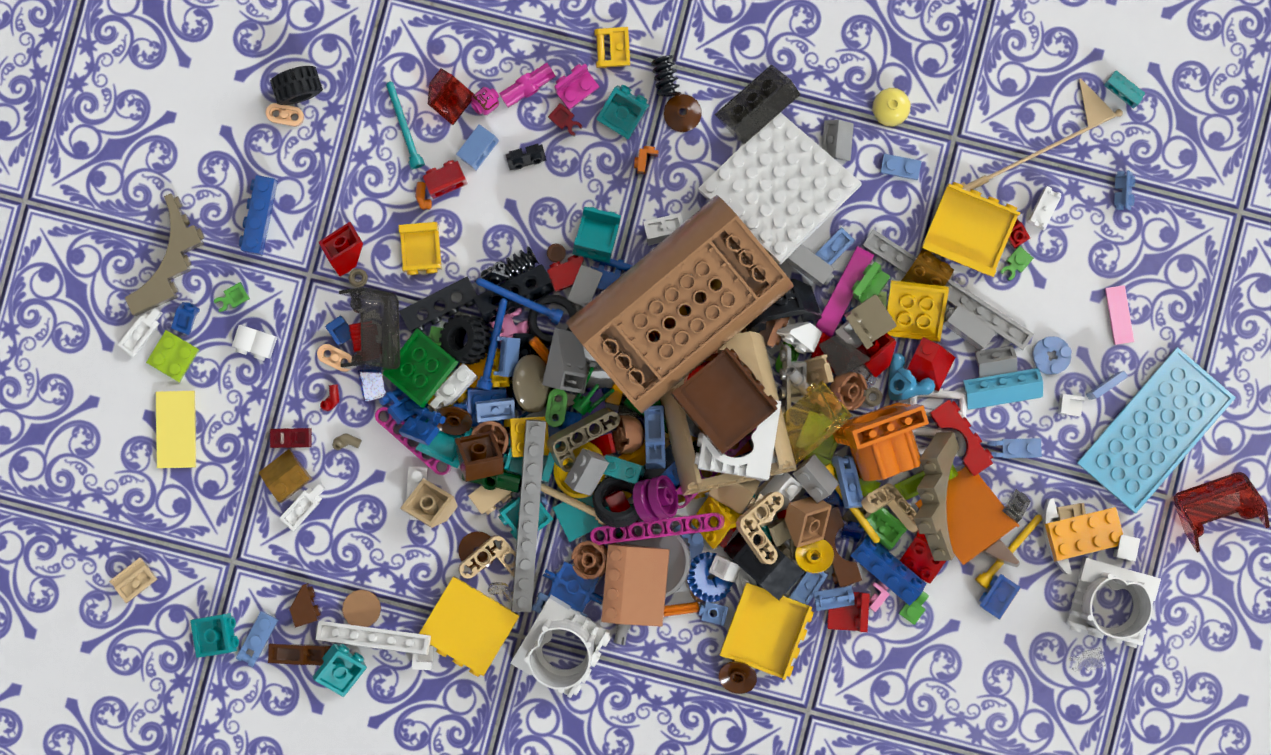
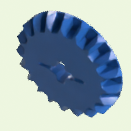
M710 552L701 553L691 560L687 583L697 598L706 602H716L726 597L731 591L730 588L733 583L722 580L715 575L712 580H708L707 576L709 575L710 567L717 555Z

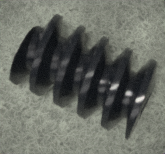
M674 55L662 56L651 62V65L655 66L653 73L658 74L654 77L655 81H659L655 84L656 88L660 89L657 91L658 96L671 97L681 94V92L675 91L676 88L680 87V84H674L678 77L672 76V74L677 72V69H671V66L676 63L669 61Z
M529 246L526 247L527 253L519 250L520 257L514 253L513 260L508 257L506 258L505 275L512 279L515 277V274H522V270L526 272L529 270V267L535 268V263L539 264Z

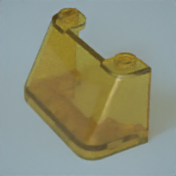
M823 381L817 385L812 383L805 389L807 394L783 414L795 464H798L853 416Z

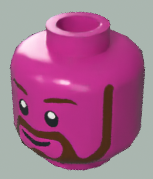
M482 87L472 96L471 106L477 114L489 115L499 106V94L493 88L490 90L487 87Z

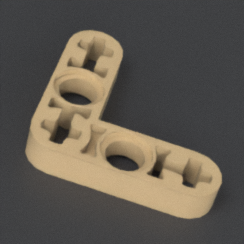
M887 483L862 499L861 504L867 512L874 513L888 505L909 531L913 533L918 531L914 520L917 513L892 484Z
M779 492L766 494L742 514L736 522L738 531L758 560L763 564H773L778 557L776 549L760 525L783 506L784 497ZM772 497H776V498H777L776 501H775L776 504H771V505H769V506L766 505V504H770V503L773 501V498H772ZM759 507H762L764 510V515L761 518L756 514ZM744 521H749L747 524L749 528H744ZM756 534L761 538L759 545H755L753 542V537ZM765 552H770V554H769V558H770V559H765V557H766V553H765Z
M494 535L460 563L459 573L464 578H472L497 557L514 578L515 568L513 567L515 566V559L513 563L506 564L504 557L506 554L511 553L515 558L516 552L504 538ZM494 540H501V547L499 549L497 547L492 549L491 551L494 554L491 555L485 547L488 546L491 549L494 546ZM482 551L486 552L488 555L487 560L479 562L477 555ZM472 558L480 565L478 568L475 565L472 566L470 574L467 572L463 573L465 565L469 567L473 564L470 561Z

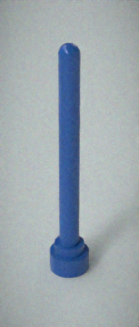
M476 279L477 285L546 315L552 323L559 324L564 313L563 310L558 308H552L551 310L485 279Z
M502 298L499 302L483 376H480V380L477 381V388L490 391L492 389L493 383H491L492 379L490 376L498 346L497 336L500 337L507 306L505 298Z

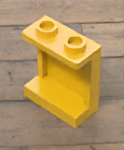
M427 222L399 225L403 262L402 271L407 272V275H418V271H426V274L438 273V270L442 269L438 223Z

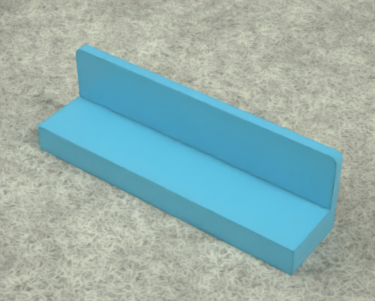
M1038 368L963 381L968 410L1043 397V379Z

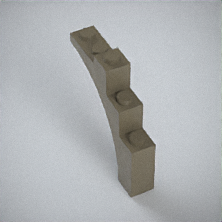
M172 193L164 196L170 217V238L166 254L159 268L149 281L137 291L124 297L134 316H138L178 298L176 294L178 288L175 282L170 280L191 271L189 267L192 265L188 255L184 256V253L204 245L202 240L205 238L203 231L195 225L188 227L190 221L188 216L183 214L180 209L183 207L181 200Z
M954 432L936 433L920 457L925 476L917 487L922 506L915 515L914 520L919 533L925 534L934 561H949L955 556L950 542L946 514L948 479L954 457L959 450Z

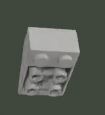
M555 328L542 385L584 394L588 372L583 345L573 332Z

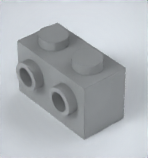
M582 448L564 482L573 491L591 496L609 462L601 454Z
M815 454L803 461L797 467V470L793 472L796 480L805 488L816 503L831 495L839 484Z

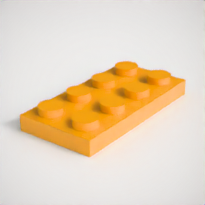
M1116 507L1045 524L1054 562L1117 547L1120 536L1123 535Z

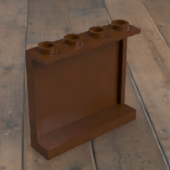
M727 347L684 384L671 392L672 397L721 456L778 409L776 407L777 401L771 395H766L763 391L765 389L763 384L758 379L755 381L751 377L752 372L745 364L742 366L738 361V354L733 349L729 350Z

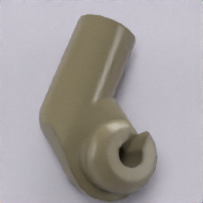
M345 433L336 437L333 440L332 446L335 450H341L348 445L359 448L362 440Z

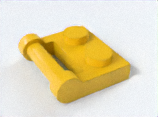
M628 27L594 29L598 58L596 68L630 66ZM605 35H610L611 60H605Z

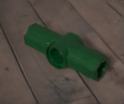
M503 472V474L467 482L481 484L487 490L499 488L519 493L522 476Z

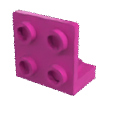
M586 64L575 66L569 76L565 77L564 75L560 77L554 86L556 94L568 110H571L600 88L588 72Z

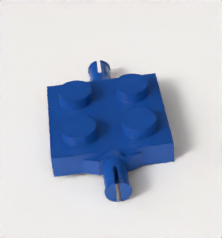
M493 387L491 391L481 388H467L465 404H453V406L467 411L472 418V427H476L482 422L477 423L475 402L506 398V388ZM504 419L495 420L504 426Z
M564 561L561 570L556 574L547 569L545 570L543 577L553 581L552 588L548 594L549 597L553 595L581 613L590 600L600 605L602 604L603 597L594 593L599 577L583 579L574 571V565Z

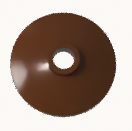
M679 94L673 96L664 107L665 122L671 129L677 132L691 131L701 120L702 111L700 104L690 95ZM685 109L687 113L680 115L679 111Z
M446 406L436 411L446 418L443 424L439 423L437 425V428L444 433L461 435L466 433V431L468 432L472 427L470 414L459 407Z
M480 531L467 534L459 544L458 552L461 561L465 560L474 552L475 547H480L491 536ZM493 541L494 546L491 549L488 546L485 547L491 555L494 554L491 550L496 547L495 541ZM482 551L477 555L479 562L487 560L488 555L486 552ZM472 558L470 561H472L473 564L468 568H471L474 565L478 568L480 565H478ZM491 561V562H490L487 566H485L483 569H485V568H487L488 566H490V565L493 563V561Z
M734 661L722 666L719 671V681L726 690L736 694H743L755 687L757 675L748 664Z

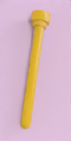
M831 463L827 464L825 467L837 480L834 467ZM838 484L835 490L842 498L840 486ZM849 508L874 543H879L880 537L859 508Z
M1037 514L1009 545L1008 549L1012 554L1042 521L1040 514ZM996 560L986 573H980L975 580L987 589L993 580L992 577L1004 563Z

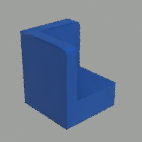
M340 315L325 326L337 345L341 346L351 339L349 325L343 316Z

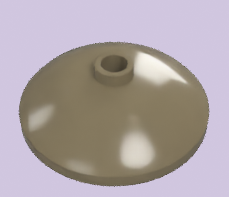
M537 355L522 357L516 364L513 373V390L516 400L525 411L530 413L542 411L547 406L549 393L553 390L552 387L542 385L547 364Z

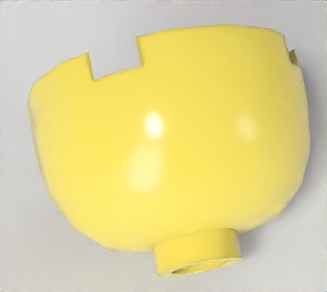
M887 88L876 95L872 111L879 123L894 127L907 119L911 103L904 91L898 88Z

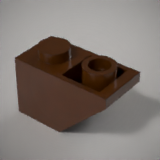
M309 583L301 586L290 607L295 628L320 620L321 611L319 605L314 603L313 598L316 595L313 586H309Z

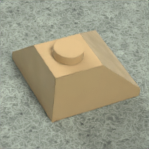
M423 478L401 506V510L433 528L446 522L458 505L454 496Z

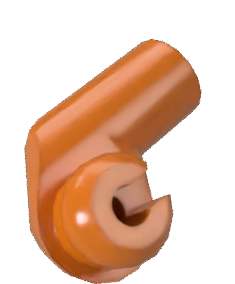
M417 182L415 197L419 207L422 210H430L432 208V200L425 199L426 183Z

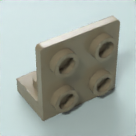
M876 294L844 314L866 349L873 346V341L896 327V323Z

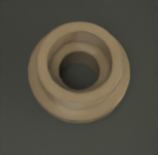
M356 268L349 273L348 279L352 286L360 288L367 283L368 276L363 269ZM361 275V281H355V276Z
M875 387L868 388L863 395L866 396L864 402L871 407L879 405L883 398L881 391ZM871 393L876 395V399L874 401L870 400L869 395Z

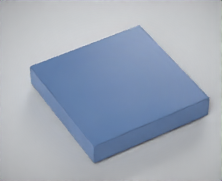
M1125 371L1117 372L1086 393V396L1089 400L1097 399L1128 378V375Z

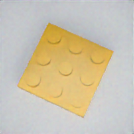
M891 280L886 310L896 323V327L887 333L893 337L920 340L924 337L931 341L940 342L949 287Z

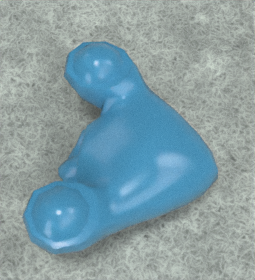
M901 353L893 354L889 366L888 381L890 400H906L917 395H929L934 391L935 384L933 380L925 378L917 383L911 371L903 368L905 357Z

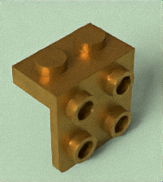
M922 249L901 281L945 286L954 269L948 263L937 259L931 252Z

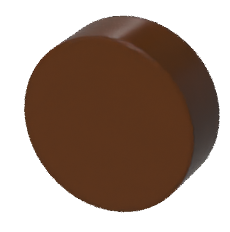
M552 244L547 249V257L553 263L562 262L566 257V250L561 244Z

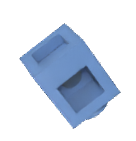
M705 602V605L701 604L699 616H702V621L724 626L729 607ZM711 610L717 611V615L715 617L710 616L709 613Z

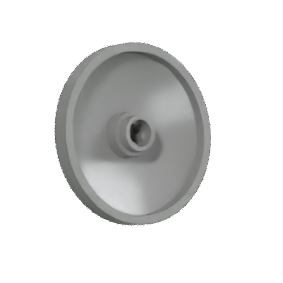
M656 523L653 530L656 534H659L662 528L660 524ZM636 526L634 532L637 536H641L643 530L640 526ZM681 535L618 542V544L670 549L665 598L674 594L685 583L690 571L691 556L688 545Z

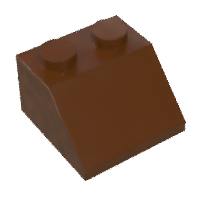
M492 431L455 439L460 469L466 482L503 474V456Z

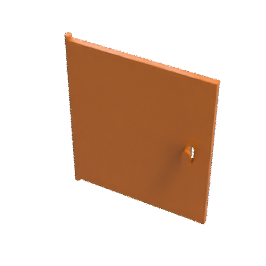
M966 467L958 471L956 477L948 480L946 514L950 542L955 556L962 565L972 560L1015 527H1020L980 475L972 476ZM921 499L915 503L919 509L922 506Z

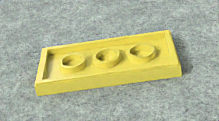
M195 391L156 392L157 468L196 467Z

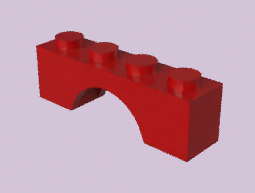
M946 400L930 411L929 415L939 429L953 428L962 434L966 442V452L961 461L972 476H976L993 464L991 460L993 456L987 448L983 449L980 444L982 440L978 434H973L969 429L971 424L967 418L960 416L958 413L960 408L955 401Z

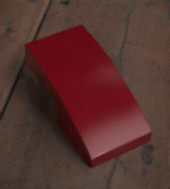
M312 428L270 429V448L312 447Z

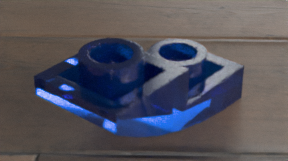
M848 521V525L843 524L838 539L858 543L864 528L859 527L860 523Z

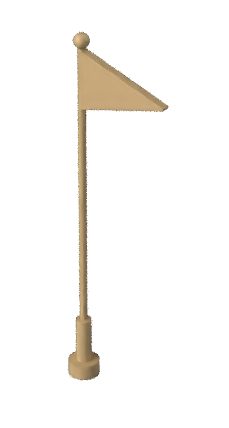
M1080 78L1079 84L1088 127L989 176L984 175L968 184H965V182L960 184L964 186V190L970 192L971 189L988 183L989 179L1116 116L1121 117L1123 111L1118 109L1114 113Z

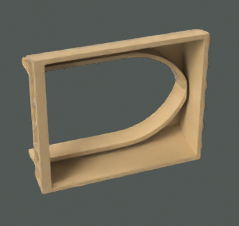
M751 331L739 332L714 353L719 355L726 347L729 350L733 349L738 354V361L741 365L745 364L751 370V377L755 381L758 379L765 387L763 391L766 395H771L775 400L779 401L762 335ZM688 376L660 398L661 406H664V418L683 496L756 480L732 474L701 479L699 469H697L698 465L694 464L696 455L685 411L671 395L672 391L686 382ZM781 407L774 445L777 462L771 464L770 476L797 470Z

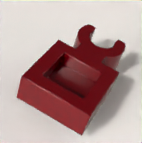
M561 103L548 116L561 130L567 127L571 136L575 137L576 135L572 131L573 126H578L582 129V125L579 122L572 121L575 115Z

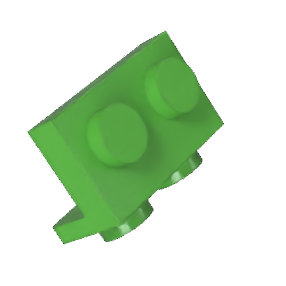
M875 261L872 266L868 265L863 272L865 276L861 281L857 280L852 288L853 298L860 303L874 294L878 296L890 279V275L883 272L881 265Z
M885 507L871 513L867 518L869 524L880 537V543L888 550H891L907 531L904 524L890 514L889 510Z

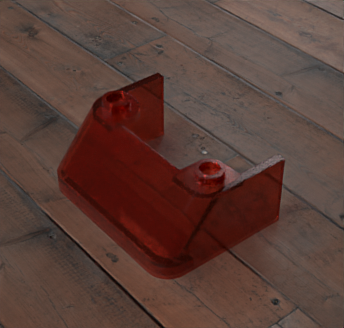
M1242 472L1232 473L1178 492L1174 496V504L1185 535L1197 553L1200 552L1198 538L1204 534L1203 524L1238 512L1243 519L1259 517L1265 528L1270 527L1267 504L1248 476Z

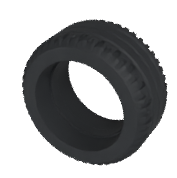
M546 295L535 301L542 306L558 304L567 310L569 318L577 312L572 302L560 295ZM530 309L528 326L534 337H538L543 344L551 345L553 336H548L541 332L537 325L539 312Z
M607 477L596 486L592 500L596 516L601 522L607 526L609 525V527L623 528L632 525L640 518L636 512L634 502L630 508L623 512H611L602 505L606 496L614 491L623 490L633 495L635 484L614 477Z

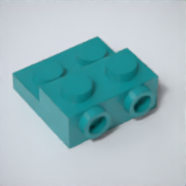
M617 85L614 87L596 120L629 140L650 105L645 97L641 95L636 97L631 94L629 87Z
M520 496L515 500L512 499L499 509L501 515L498 516L504 525L509 524L512 528L510 533L516 540ZM541 502L538 531L554 520Z
M231 613L190 620L196 658L237 651L239 639L234 634L236 620L231 616Z
M333 644L323 656L324 663L313 675V679L340 696L345 697L367 669V666L363 661L364 657L359 653H350L349 648L344 644L339 646Z

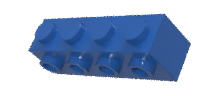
M256 175L255 179L251 181L250 190L252 191V196L248 198L246 209H249L248 216L244 217V235H241L239 239V247L245 253L263 256L278 184L275 178Z
M868 534L851 554V557L909 606L921 595L927 584L882 545L874 543Z

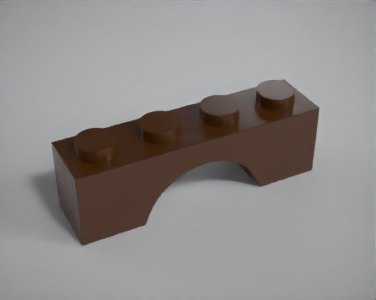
M835 507L830 511L824 540L833 548L834 559L831 566L834 573L831 576L834 585L838 584L841 588L860 582L862 578L857 562L843 559L836 550L835 538L838 531L844 526L839 507Z

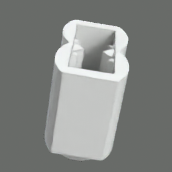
M239 325L232 347H235L238 353L246 355L248 351L254 353V358L265 361V358H271L277 337Z

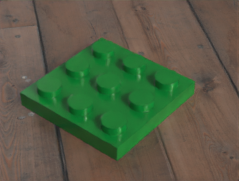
M417 328L382 374L415 403L424 408L459 362Z

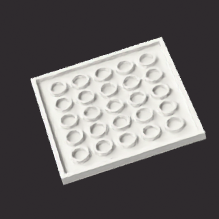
M777 111L698 188V191L709 201L716 195L722 198L766 251L779 264H782L862 184L780 111Z

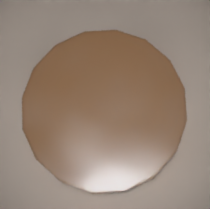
M361 589L353 591L346 597L343 602L342 611L344 618L350 625L369 627L378 620L381 613V604L374 593Z

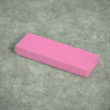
M1125 285L1105 288L1114 345L1134 342Z

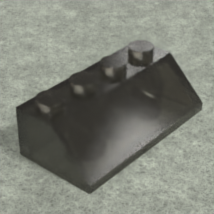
M771 64L722 107L715 116L744 145L801 94L792 80Z

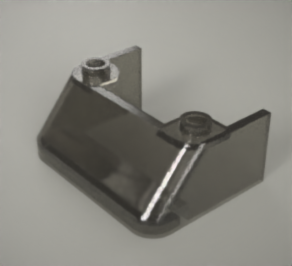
M367 287L339 290L340 295L351 297L350 306L354 312L360 313L361 351L354 352L351 363H342L341 368L353 370L397 369L400 365L399 301L396 294Z

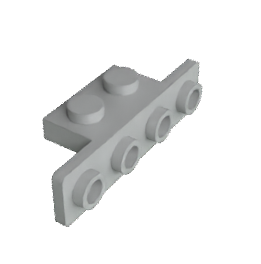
M782 344V350H780L782 368L779 371L782 387L779 389V394L782 399L781 409L784 420L791 422V401L806 400V396H802L801 392L792 386L791 380L785 374V369L790 365H794L799 373L806 377L807 363L805 361L791 362V348L787 344Z

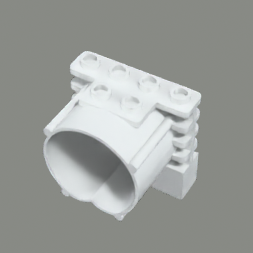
M777 401V411L757 426L756 431L751 436L754 448L746 456L739 458L729 457L724 454L721 456L705 435L699 433L697 446L700 447V453L696 452L694 463L698 465L697 469L768 481L781 401Z
M1083 557L1066 625H1070V630L1081 633V629L1089 631L1088 635L1101 639L1105 635L1107 640L1122 644V641H1126L1125 645L1134 648H1137V645L1142 646L1146 627L1152 617L1153 601L1156 600L1161 578ZM1103 584L1109 585L1113 590L1126 589L1131 594L1133 600L1131 616L1124 624L1118 627L1106 628L1097 624L1092 613L1093 598L1096 591Z
M550 595L510 664L529 675L532 674L542 685L558 689L559 693H564L567 697L571 698L573 694L577 696L582 687L580 683H585L592 670L590 666L595 667L602 654L599 652L602 645L606 647L611 639V636H609L610 630L603 628L600 624L580 614V612L571 609L570 605ZM552 630L570 631L583 641L587 648V654L581 664L572 669H559L548 663L543 655L542 647L552 639Z

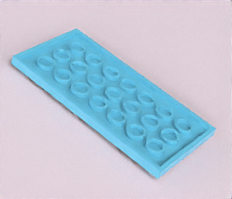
M1177 347L1078 460L1077 464L1136 514L1236 397Z

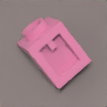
M880 581L878 584L876 582L871 584L880 591L879 594L874 593L869 599V608L874 612L879 609L890 595L887 592L889 588Z

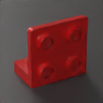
M919 530L899 560L929 584L946 562L934 561L925 534H920Z
M853 592L855 605L828 609L827 628L868 633L870 594Z

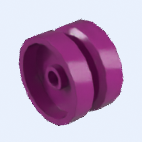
M661 475L635 483L633 502L637 514L644 522L650 523L676 515L678 496L670 478Z

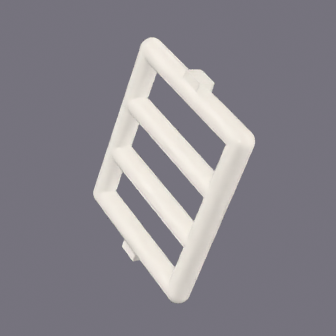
M940 388L939 392L934 390L929 395H917L909 398V404L911 405L917 404V397L959 399L960 411L958 413L962 418L966 417L967 396L963 391H943V388ZM925 409L927 417H931L929 412L933 409ZM917 428L912 430L915 438L916 435L935 436L939 432H954L955 437H958L959 450L955 456L962 457L965 454V439L955 429ZM918 447L920 455L924 453L927 447Z

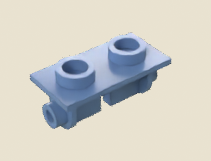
M1127 170V175H1125L1124 171H1117V175H1115V189H1122V192H1115L1114 206H1116V210H1124L1125 207V209L1131 211V206H1134L1135 197L1132 194V187H1135V176L1129 170Z
M852 586L813 592L816 611L855 605Z

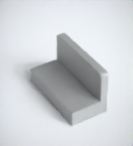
M824 120L822 149L834 159L850 161L854 124L842 120Z
M582 264L567 299L573 304L576 303L583 306L584 302H591L602 277V272Z
M1013 345L975 351V358L979 367V378L1017 372V356Z

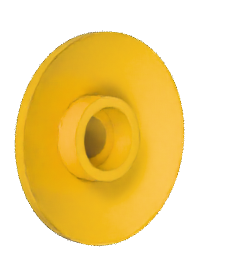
M820 540L796 548L795 559L802 570L809 573H820L831 566L834 559V551L826 540ZM813 556L818 557L817 560H812L811 558Z

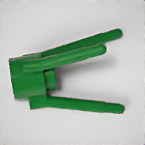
M590 367V369H589V371H588V377H587L586 385H587V383H588V381H589V379H590V377H591V374H592V372H593V370H594L593 367ZM596 384L586 397L582 396V393H578L573 400L575 403L572 407L582 415H585L587 412L590 414L596 406L608 398L615 390L611 389L591 405L592 402L589 399L599 387V384Z

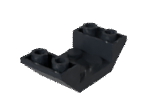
M790 279L794 287L745 327L746 332L766 330V321L801 315L803 322L821 319L822 316L812 286L797 279Z
M738 532L723 550L759 585L776 599L780 600L805 571L772 542L771 544L777 551V560L773 564L761 563L743 536ZM758 534L753 537L755 545H759L761 542ZM765 552V553H766L765 559H770V558H769L770 552Z

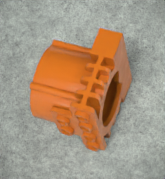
M896 402L835 424L831 430L836 443L850 446L859 479L875 481L884 480L901 472L920 467V453L912 430L928 425L929 422L924 405Z

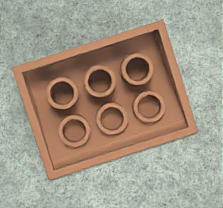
M618 543L608 544L601 622L663 626L670 549Z

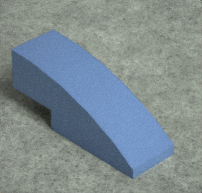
M651 406L644 412L646 469L665 468L664 406Z

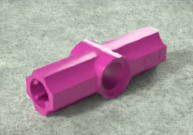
M545 63L535 71L526 73L518 78L513 85L500 92L499 95L509 108L524 97L528 98L535 94L541 86L556 76L548 63Z

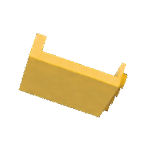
M959 183L947 184L921 248L994 277L997 271L996 267L1020 212L1016 211L1017 207L1006 204L1005 207L998 204L1000 200L993 197L983 198L981 197L982 193L976 190L966 191L963 189L964 186Z
M453 576L419 634L431 636L430 645L437 648L436 652L444 657L449 655L454 658L452 662L460 667H463V665L469 667V672L479 677L486 674L520 615Z
M746 582L719 655L746 663L755 669L786 680V677L791 676L794 666H791L793 658L797 659L799 655V642L805 639L807 630L804 628L806 623H810L814 614L811 611L812 607L785 596L778 600L764 588Z

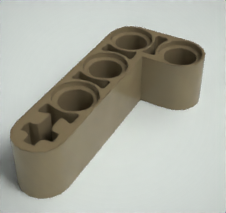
M602 408L550 436L547 446L555 464L563 471L570 472L576 461L573 450L616 428L620 423L618 413L610 408ZM595 423L594 429L589 431L590 425ZM578 432V437L572 440L573 434ZM561 441V446L555 449L556 443ZM566 458H569L568 463L566 465H563V461Z

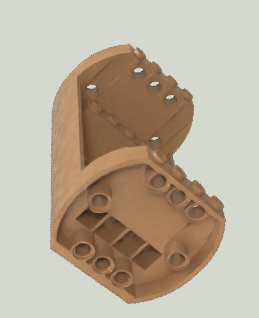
M716 195L597 297L570 317L566 324L630 402L643 413L793 288L794 285L737 214L722 198ZM713 279L721 281V286L717 290L710 287ZM698 292H704L706 295L705 300L701 303L695 301V295ZM682 305L690 307L688 315L680 314L679 309ZM673 318L675 320L674 326L666 328L664 326L665 319ZM651 331H658L659 339L656 341L649 340V333Z

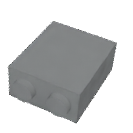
M802 244L785 260L819 287L823 284L827 286L835 276L832 273L834 271L832 266Z
M959 305L955 308H949L945 313L943 325L979 351L985 349L996 334L995 331Z

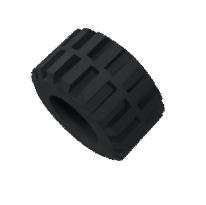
M315 66L295 67L277 74L270 80L276 102L279 105H291L306 101L317 96L323 90Z
M460 314L454 315V318L450 317L448 323H444V329L440 331V334H442L439 338V342H441L440 347L459 363L474 364L479 363L480 359L486 357L485 353H488L492 336L488 332L490 328L486 326L484 320ZM467 332V343L464 346L463 339Z

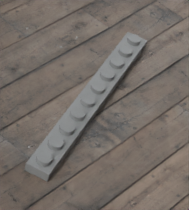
M874 229L862 245L905 274L917 258ZM949 279L945 285L949 287L947 299L949 303L955 307L959 305L998 335L1024 350L1034 335L1032 332Z
M526 420L511 608L515 612H531L546 429V421Z

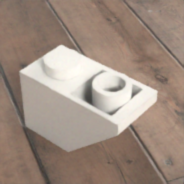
M795 323L777 330V334L783 338L784 342L791 344L797 352L802 354L814 352L822 335V332L811 323Z

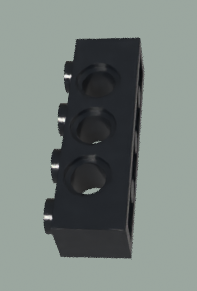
M542 264L498 285L531 301L555 291L552 281ZM490 290L473 297L476 307L486 324L495 322L499 306H495V304L500 302L502 298L507 300L505 315L515 312L523 305Z
M467 276L400 310L399 313L410 333L414 332L417 328L423 331L425 330V325L429 323L435 325L442 321L441 317L447 314L450 317L460 312L459 308L463 306L468 308L474 305L473 297L477 296V293ZM454 293L462 294L460 302L455 303L452 301ZM439 301L445 303V308L442 311L435 310V304ZM426 310L428 312L425 320H419V311Z

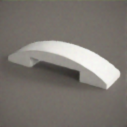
M1049 498L1046 500L1043 511V533L1046 546L1053 559L1045 524L1051 523V519L1058 517L1054 498ZM1069 559L1055 561L1064 574H1072Z

